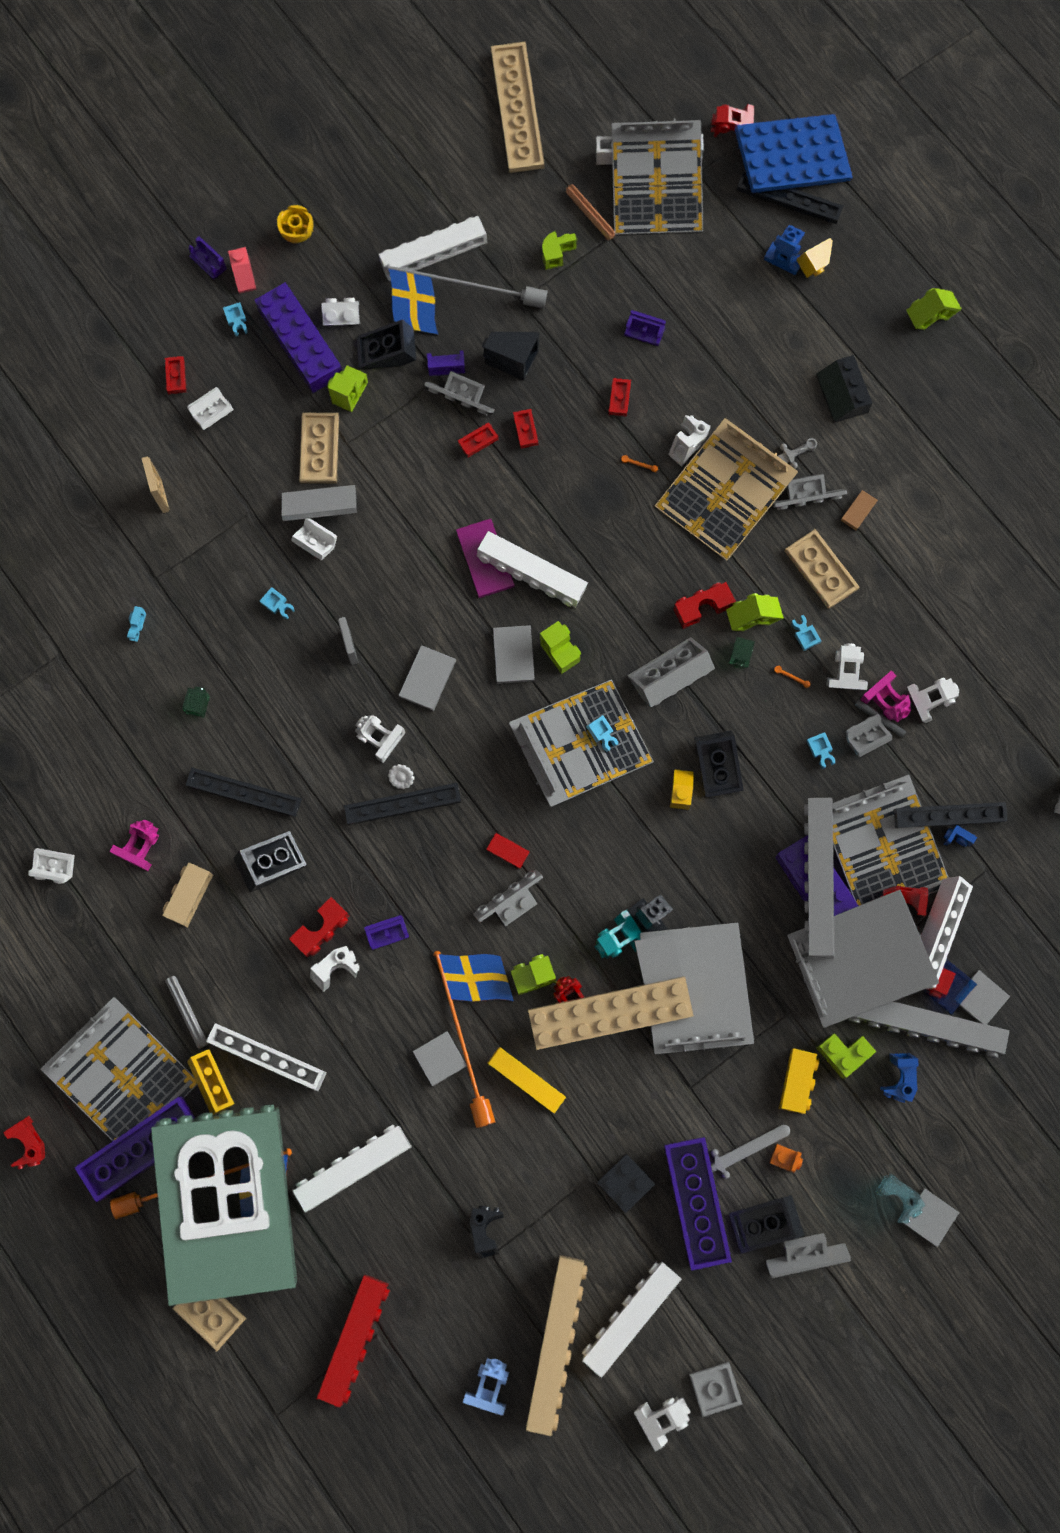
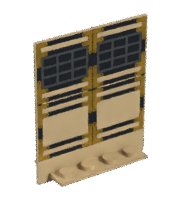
M725 418L657 502L655 507L725 560H728L798 471L779 458L777 453H772Z

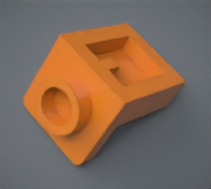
M776 1144L770 1164L795 1173L796 1169L799 1170L802 1165L803 1159L800 1158L802 1153Z

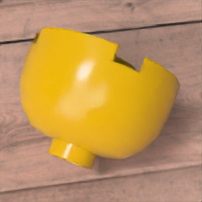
M291 205L284 212L282 210L279 213L277 226L285 240L292 243H302L313 232V219L305 207Z

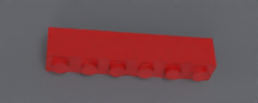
M368 1275L363 1276L317 1399L337 1407H341L343 1403L347 1404L352 1392L348 1389L351 1382L355 1383L359 1374V1370H356L359 1362H363L367 1353L364 1347L367 1341L371 1342L375 1331L372 1329L374 1321L378 1322L382 1310L379 1309L381 1302H386L389 1295L388 1283Z

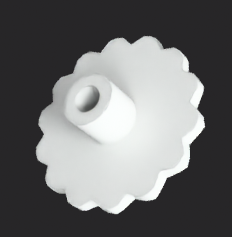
M398 764L389 770V781L397 789L401 788L404 790L413 784V772L406 765L401 766Z

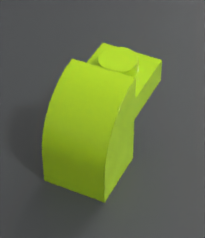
M555 231L544 239L542 258L546 270L563 266L562 252L576 249L577 239L575 233L564 234L557 238Z

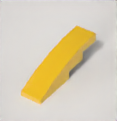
M500 1047L488 1061L490 1066L553 1113L557 1111L566 1098Z

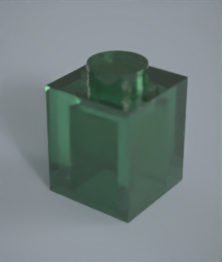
M736 637L729 663L733 664L736 668H748L755 641Z
M201 687L188 688L182 710L188 715L204 718L210 699L209 694Z

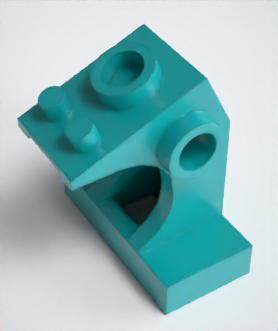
M627 909L614 919L618 925L610 931L607 928L598 934L597 945L594 947L599 951L601 958L605 957L608 959L610 956L612 958L618 956L623 952L621 948L628 944L631 945L635 952L637 951L635 941L641 940L640 933L642 932ZM619 931H622L626 937V940L619 943L614 935Z

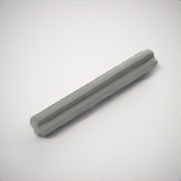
M175 976L167 978L165 982L196 1046L199 1049L205 1047L208 1042H206L207 1040Z

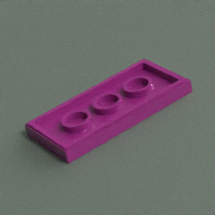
M492 519L456 529L479 598L514 587L510 573L506 571L501 572L494 565L484 563L477 557L478 548L487 532L489 531L497 535Z

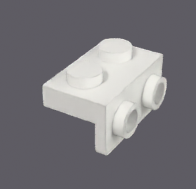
M337 298L326 299V302L322 303L323 325L360 324L359 301H355V298H344V302H337Z
M217 387L187 406L194 420L203 430L233 411L232 406Z
M310 518L305 519L303 527L292 536V542L321 561L335 548L337 539L335 534Z
M37 848L34 850L33 868L28 872V875L34 876L37 880L50 879L54 883H65L72 878L75 855Z

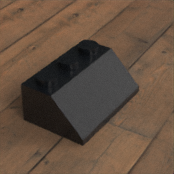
M854 355L838 359L816 373L834 423L869 413L872 401Z

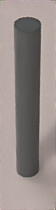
M858 700L855 704L857 708L871 717L879 714L881 716V723L901 738L906 734L905 730L861 700Z

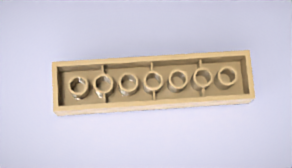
M559 1256L526 1431L551 1436L552 1430H557L559 1418L555 1413L556 1408L561 1409L563 1393H560V1387H565L567 1378L564 1366H569L571 1350H568L569 1343L573 1344L575 1329H572V1324L578 1320L579 1308L576 1307L577 1300L581 1301L583 1287L580 1286L581 1279L585 1280L587 1266L584 1265V1260Z

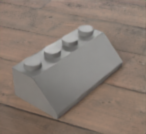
M690 637L630 673L628 678L641 698L650 707H653L669 696L675 695L682 688L691 685L700 677L706 676L715 667L708 651Z

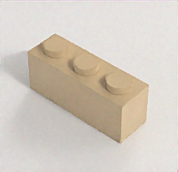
M188 863L187 867L184 866L181 870V879L178 884L174 885L171 892L172 897L170 901L165 903L162 915L187 928L213 877L211 872L191 863Z

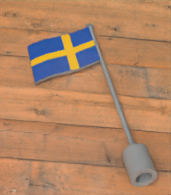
M390 264L385 266V269L390 273L392 284L394 322L403 319L416 331L438 335L435 324V296L431 278L521 296L520 300L523 301V305L545 308L547 290L526 286V290L522 289V293L393 267Z

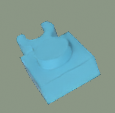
M241 303L224 307L228 324L233 326L235 336H238L237 330L240 328L244 329V332L247 333V327L243 323L246 321Z
M272 587L260 600V603L274 614L279 610L284 619L289 618L285 614V610L295 611L291 604H284L287 599Z
M135 606L133 612L129 615L131 627L127 638H130V641L137 642L139 632L142 631L146 612L142 607Z
M802 615L800 617L802 624H797L795 619L792 620L791 624L794 629L799 631L795 633V637L803 651L820 644L821 639L813 625L807 627V619Z
M603 715L586 726L596 742L602 741V747L606 752L610 750L608 742H611L613 746L618 745L617 739L610 736L613 729Z
M825 732L807 739L806 742L813 757H820L822 769L826 767L824 760H829L831 765L835 764V758L828 753L833 749Z

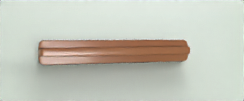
M573 184L568 186L566 193L606 239L611 240L614 238L615 231Z

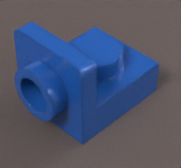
M958 825L952 829L949 828L943 837L946 839L944 842L946 846L952 842L953 838L956 839L958 844L965 847H970L977 839L975 835Z

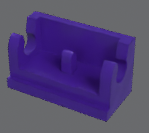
M198 236L196 238L197 245L194 248L191 245L189 246L190 258L215 280L227 269L224 259Z
M631 310L625 336L659 346L665 330L666 320Z
M460 351V354L431 356V353H427L429 376L449 375L450 372L457 374L465 373L463 351Z
M402 915L364 927L372 950L410 938Z

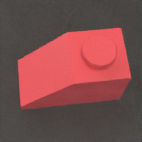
M246 247L228 251L238 292L243 293L256 290Z

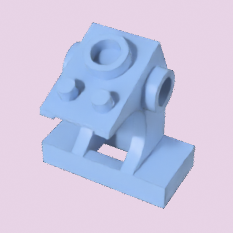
M487 1358L485 1364L481 1363L478 1372L481 1380L477 1394L466 1392L463 1403L503 1416L506 1404L496 1400L501 1384L505 1385L509 1374V1372L505 1371L507 1364L502 1363L498 1359ZM486 1376L498 1379L495 1392L483 1388Z

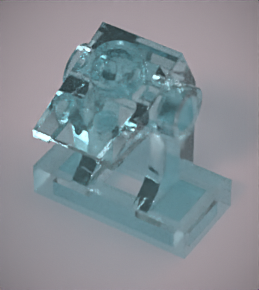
M892 1174L885 1175L875 1191L881 1197L895 1195L902 1200L903 1212L897 1220L898 1223L904 1222L908 1224L911 1222L909 1217L916 1218L923 1213L922 1208L926 1206L916 1191L899 1181ZM910 1199L913 1200L912 1206L909 1203Z

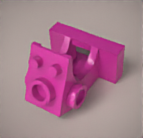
M890 671L863 695L861 701L868 704L873 699L889 720L893 719L899 722L902 718H906L909 715L911 701L909 695L903 694L900 696L892 688L890 683L893 682L896 675ZM888 695L896 702L893 707L884 701Z
M147 820L136 821V823L130 825L129 834H131V837L126 846L121 849L113 845L110 852L149 871L152 864L144 860L151 845H154L158 840V828L154 827L153 823ZM139 837L145 840L141 850L134 847Z

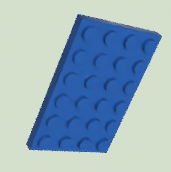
M835 114L742 124L735 127L752 193L851 181L853 178Z

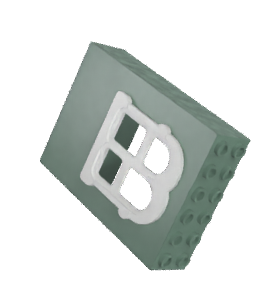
M265 1105L260 1110L255 1111L253 1107L241 1109L240 1113L226 1110L221 1111L217 1116H213L212 1113H204L192 1119V1115L179 1117L177 1121H172L171 1118L157 1121L151 1127L169 1306L295 1288L297 1273L279 1107L274 1108V1105ZM241 1147L247 1152L250 1166V1182L226 1185L223 1155L229 1148ZM205 1151L212 1156L215 1167V1175L213 1177L191 1179L189 1177L188 1161L194 1153ZM215 1186L217 1188L220 1219L215 1222L196 1224L193 1220L191 1190L193 1188ZM251 1192L253 1195L254 1215L230 1219L228 1216L227 1195Z

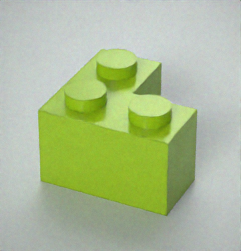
M932 288L925 293L924 297L914 301L906 311L915 328L925 330L938 319L948 320L962 309L952 291Z
M346 366L345 370H342L340 374L336 372L335 376L330 378L327 385L332 404L352 412L368 383L367 375L349 366Z
M754 593L748 595L746 600L733 603L732 607L726 609L733 631H745L758 624L771 625L783 619L778 597H770L769 595L762 596Z
M557 621L540 633V645L560 673L563 674L580 662L581 652L576 645L573 646L570 643V631L567 626Z
M543 954L533 957L529 965L525 966V963L518 964L511 971L518 995L556 983V977L549 957H544Z
M835 1033L816 1047L842 1079L847 1078L876 1053V1050L863 1036L859 1037L849 1047H846Z

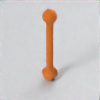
M624 455L621 458L622 463L629 462L644 468L651 469L652 472L658 471V467L656 465L650 466L629 459L627 455Z
M776 666L774 669L776 674L781 673L803 684L805 688H809L811 685L809 681H804L782 670L780 666Z

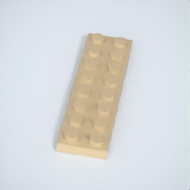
M526 43L491 46L509 173L544 168V159Z
M685 976L528 1009L537 1050L694 1016Z

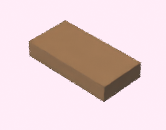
M862 490L841 521L857 531L878 500Z

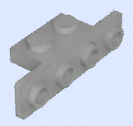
M450 372L445 388L431 382H425L424 386L429 387L428 391L435 394L441 392L445 394V398L452 401L458 399L462 401L461 405L465 407H477V411L485 415L494 413L495 409L479 403L485 385L457 373Z
M824 474L792 479L787 485L788 499L775 501L771 506L781 510L788 508V505L791 504L803 506L806 505L807 501L813 500V503L823 502L824 498L831 497V500L840 499L842 495L847 494V490L839 489L826 492Z
M537 870L526 873L522 880L512 883L505 892L495 895L488 904L478 907L473 914L479 922H482L496 912L502 923L507 926L537 905L528 888L541 880L543 876Z
M822 1233L785 1241V1256L766 1260V1265L770 1277L776 1278L849 1262L851 1257L845 1243L827 1247L826 1237Z

